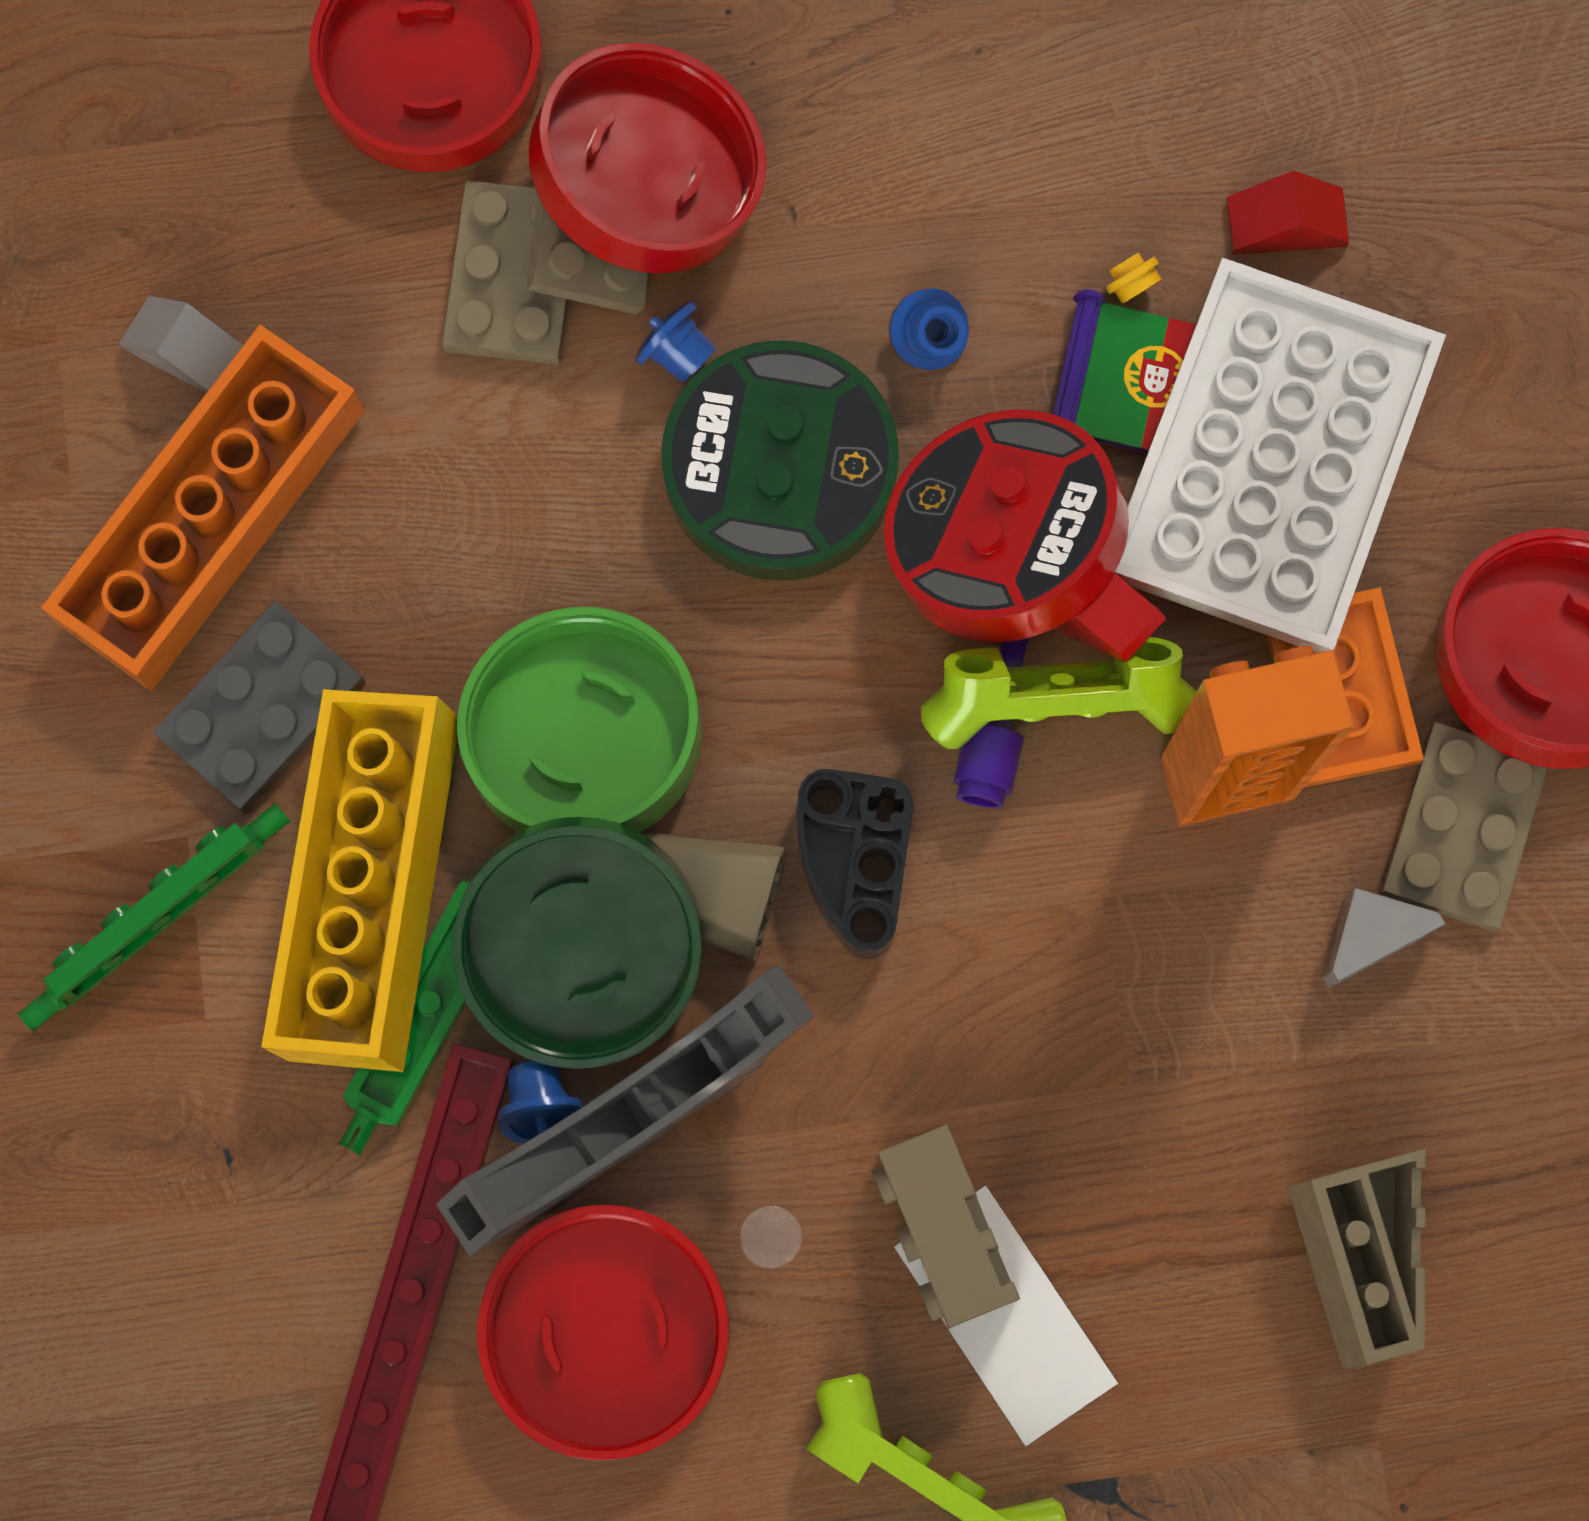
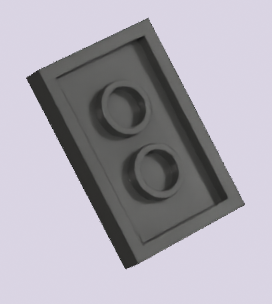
M274 601L159 724L153 733L239 810L245 813L315 738L323 689L358 691L366 681L277 601Z

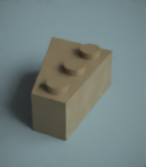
M946 1124L878 1152L883 1166L873 1169L872 1173L885 1205L896 1200L898 1202L906 1224L896 1227L895 1230L908 1262L910 1263L918 1259L922 1262L929 1282L918 1287L932 1322L944 1317L949 1329L1020 1300L1014 1282H1011L998 1251V1244L991 1228L989 1229L975 1189L948 1125Z
M1426 1148L1288 1187L1342 1369L1368 1366L1425 1349V1268H1421V1229L1425 1228V1208L1421 1207V1169L1426 1168Z

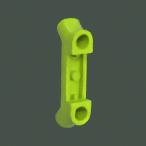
M1149 637L1127 662L1114 657V660L1006 667L998 647L956 651L948 655L944 660V685L921 705V722L928 733L946 749H960L990 721L1020 719L1027 722H1037L1051 716L1066 715L1095 718L1103 716L1108 712L1136 710L1163 734H1174L1197 691L1180 677L1183 658L1182 649L1177 644L1161 638Z
M862 1373L821 1381L816 1388L815 1394L822 1423L805 1449L856 1483L860 1482L871 1462H873L962 1521H1067L1063 1505L1053 1497L993 1510L981 1502L987 1490L956 1470L949 1481L928 1468L934 1456L904 1436H901L896 1446L885 1440L881 1433L870 1379Z

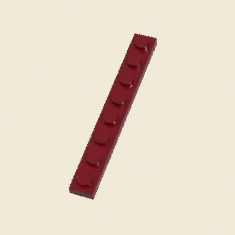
M454 1043L452 1045L309 1521H378L461 1243L436 1203L465 1177L483 1168L498 1118V1112L500 1111L507 1088L508 1072L513 1068L514 1061Z

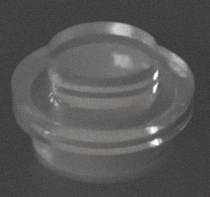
M765 1206L753 1211L746 1218L741 1228L740 1242L745 1255L750 1261L760 1267L773 1269L782 1267L795 1258L801 1247L802 1232L797 1219L789 1211L777 1206Z

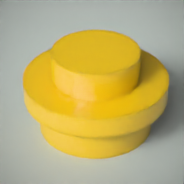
M1138 252L1110 269L1109 272L1114 281L1105 286L1108 294L1115 292L1121 304L1160 281L1162 278L1155 268L1159 264L1158 260L1154 256L1144 262Z

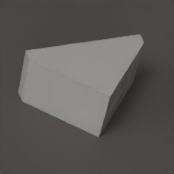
M150 295L119 342L121 348L204 393L209 391L243 347L240 342L187 302Z
M1355 888L1344 899L1323 979L1328 988H1331L1430 935L1446 923L1438 912Z

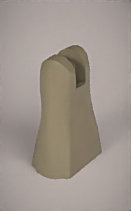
M652 831L641 832V834L656 843L672 858L687 879L699 910L702 940L753 962L756 961L762 948L771 915L767 904H774L783 875L786 848L749 842L700 839Z

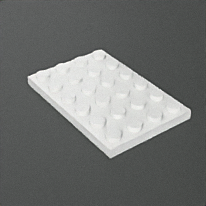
M1222 258L1129 502L1128 537L1125 550L1115 573L1131 587L1299 647L1312 646L1313 652L1316 653L1334 650L1446 335Z

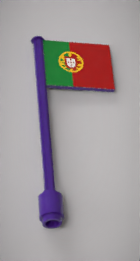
M1094 289L1080 290L1073 296L1077 306L1053 414L1080 426L1099 443L1148 454L1197 324L1109 304L1106 302L1105 296ZM1028 638L1002 642L1000 654L1006 667H1022ZM1010 719L990 721L960 748L953 780L958 785L956 797L960 801L978 807L1000 809L1004 805L1005 796L1012 794L1024 738L1019 733L1014 732L1015 724Z

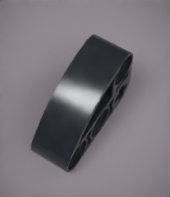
M832 769L817 770L809 774L802 781L798 792L797 834L804 876L816 906L829 928L843 946L853 956L861 959H875L886 953L895 937L913 812V799L908 788L900 781L892 778ZM822 788L835 790L843 801L841 807L832 814L822 815L815 812L808 803L810 796L815 791ZM881 798H889L894 800L893 809H901L902 813H892L890 822H881L876 820L877 811H870L868 808L878 807ZM872 855H880L887 858L894 868L893 875L882 883L868 881L859 870L860 864L865 858ZM863 914H872L882 920L885 926V934L880 940L873 943L859 941L851 931L852 922Z

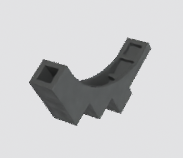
M777 965L762 973L713 1016L623 1081L530 1141L465 1177L436 1203L437 1207L471 1257L572 1199L604 1171L652 1145L683 1118L734 1090L765 1064L764 1059L815 1016L781 966Z

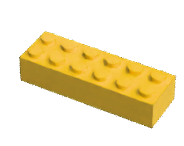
M323 689L261 1045L265 1050L288 1062L404 1072L458 738V715L438 696Z

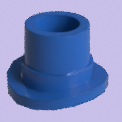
M935 288L916 290L904 297L893 310L888 326L890 343L898 357L910 366L924 370L945 368L956 361L966 347L969 334L967 314L960 301L949 292Z
M689 301L668 314L662 321L656 315L653 316L648 322L653 330L640 346L635 356V361L642 366L650 357L656 364L660 363L681 383L692 376L716 349L710 340L696 327L697 323L690 317L697 309V306L692 301Z
M536 1061L524 1062L513 1067L508 1072L507 1080L510 1102L498 1112V1126L505 1137L518 1143H526L581 1109L583 1104L577 1097H570L564 1091L558 1067L541 1064Z

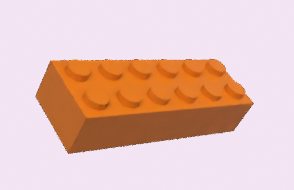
M259 325L41 606V609L61 628L152 691L364 414L365 410L355 389L274 333Z
M1301 646L1274 655V664L1250 669L1248 661H1236L1220 665L1209 671L1210 678L1202 681L1160 758L1178 827L1295 800L1354 728L1334 650L1314 654L1312 646Z

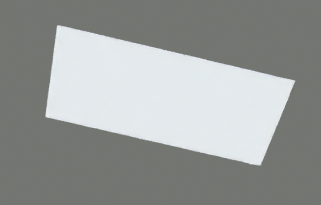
M984 1186L976 1192L977 1199L989 1229L991 1228L999 1247L998 1251L1011 1282H1014L1020 1300L948 1330L1024 1445L1027 1446L1118 1383L988 1188ZM901 1243L896 1245L894 1248L919 1286L928 1283L929 1280L921 1260L918 1259L909 1263ZM944 1317L941 1318L947 1327Z

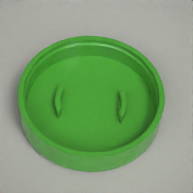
M571 607L534 616L507 631L488 648L474 666L463 689L458 708L457 736L465 768L480 797L492 813L518 833L530 826L552 819L591 817L613 821L641 833L667 814L687 789L700 759L703 723L698 697L689 670L679 653L663 635L641 620L622 612L598 607Z

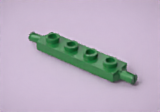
M274 802L269 809L248 826L244 824L240 827L235 822L228 829L220 826L209 832L197 843L195 849L198 853L180 868L177 865H171L156 875L148 884V889L151 892L132 907L128 903L121 905L108 914L100 923L102 932L83 946L82 943H76L59 954L52 962V967L55 970L43 979L46 983V987H44L46 991L24 1009L17 1012L20 1019L32 1032H35L37 1028L59 1010H65L72 1006L257 855L265 847L263 844L288 823L290 824L291 820Z
M460 881L423 949L404 1072L358 1068L342 1096L356 1113L338 1144L360 1156L378 1123L398 1127L401 1125L467 1004L455 974L452 949L454 924L459 906L469 884L467 881Z

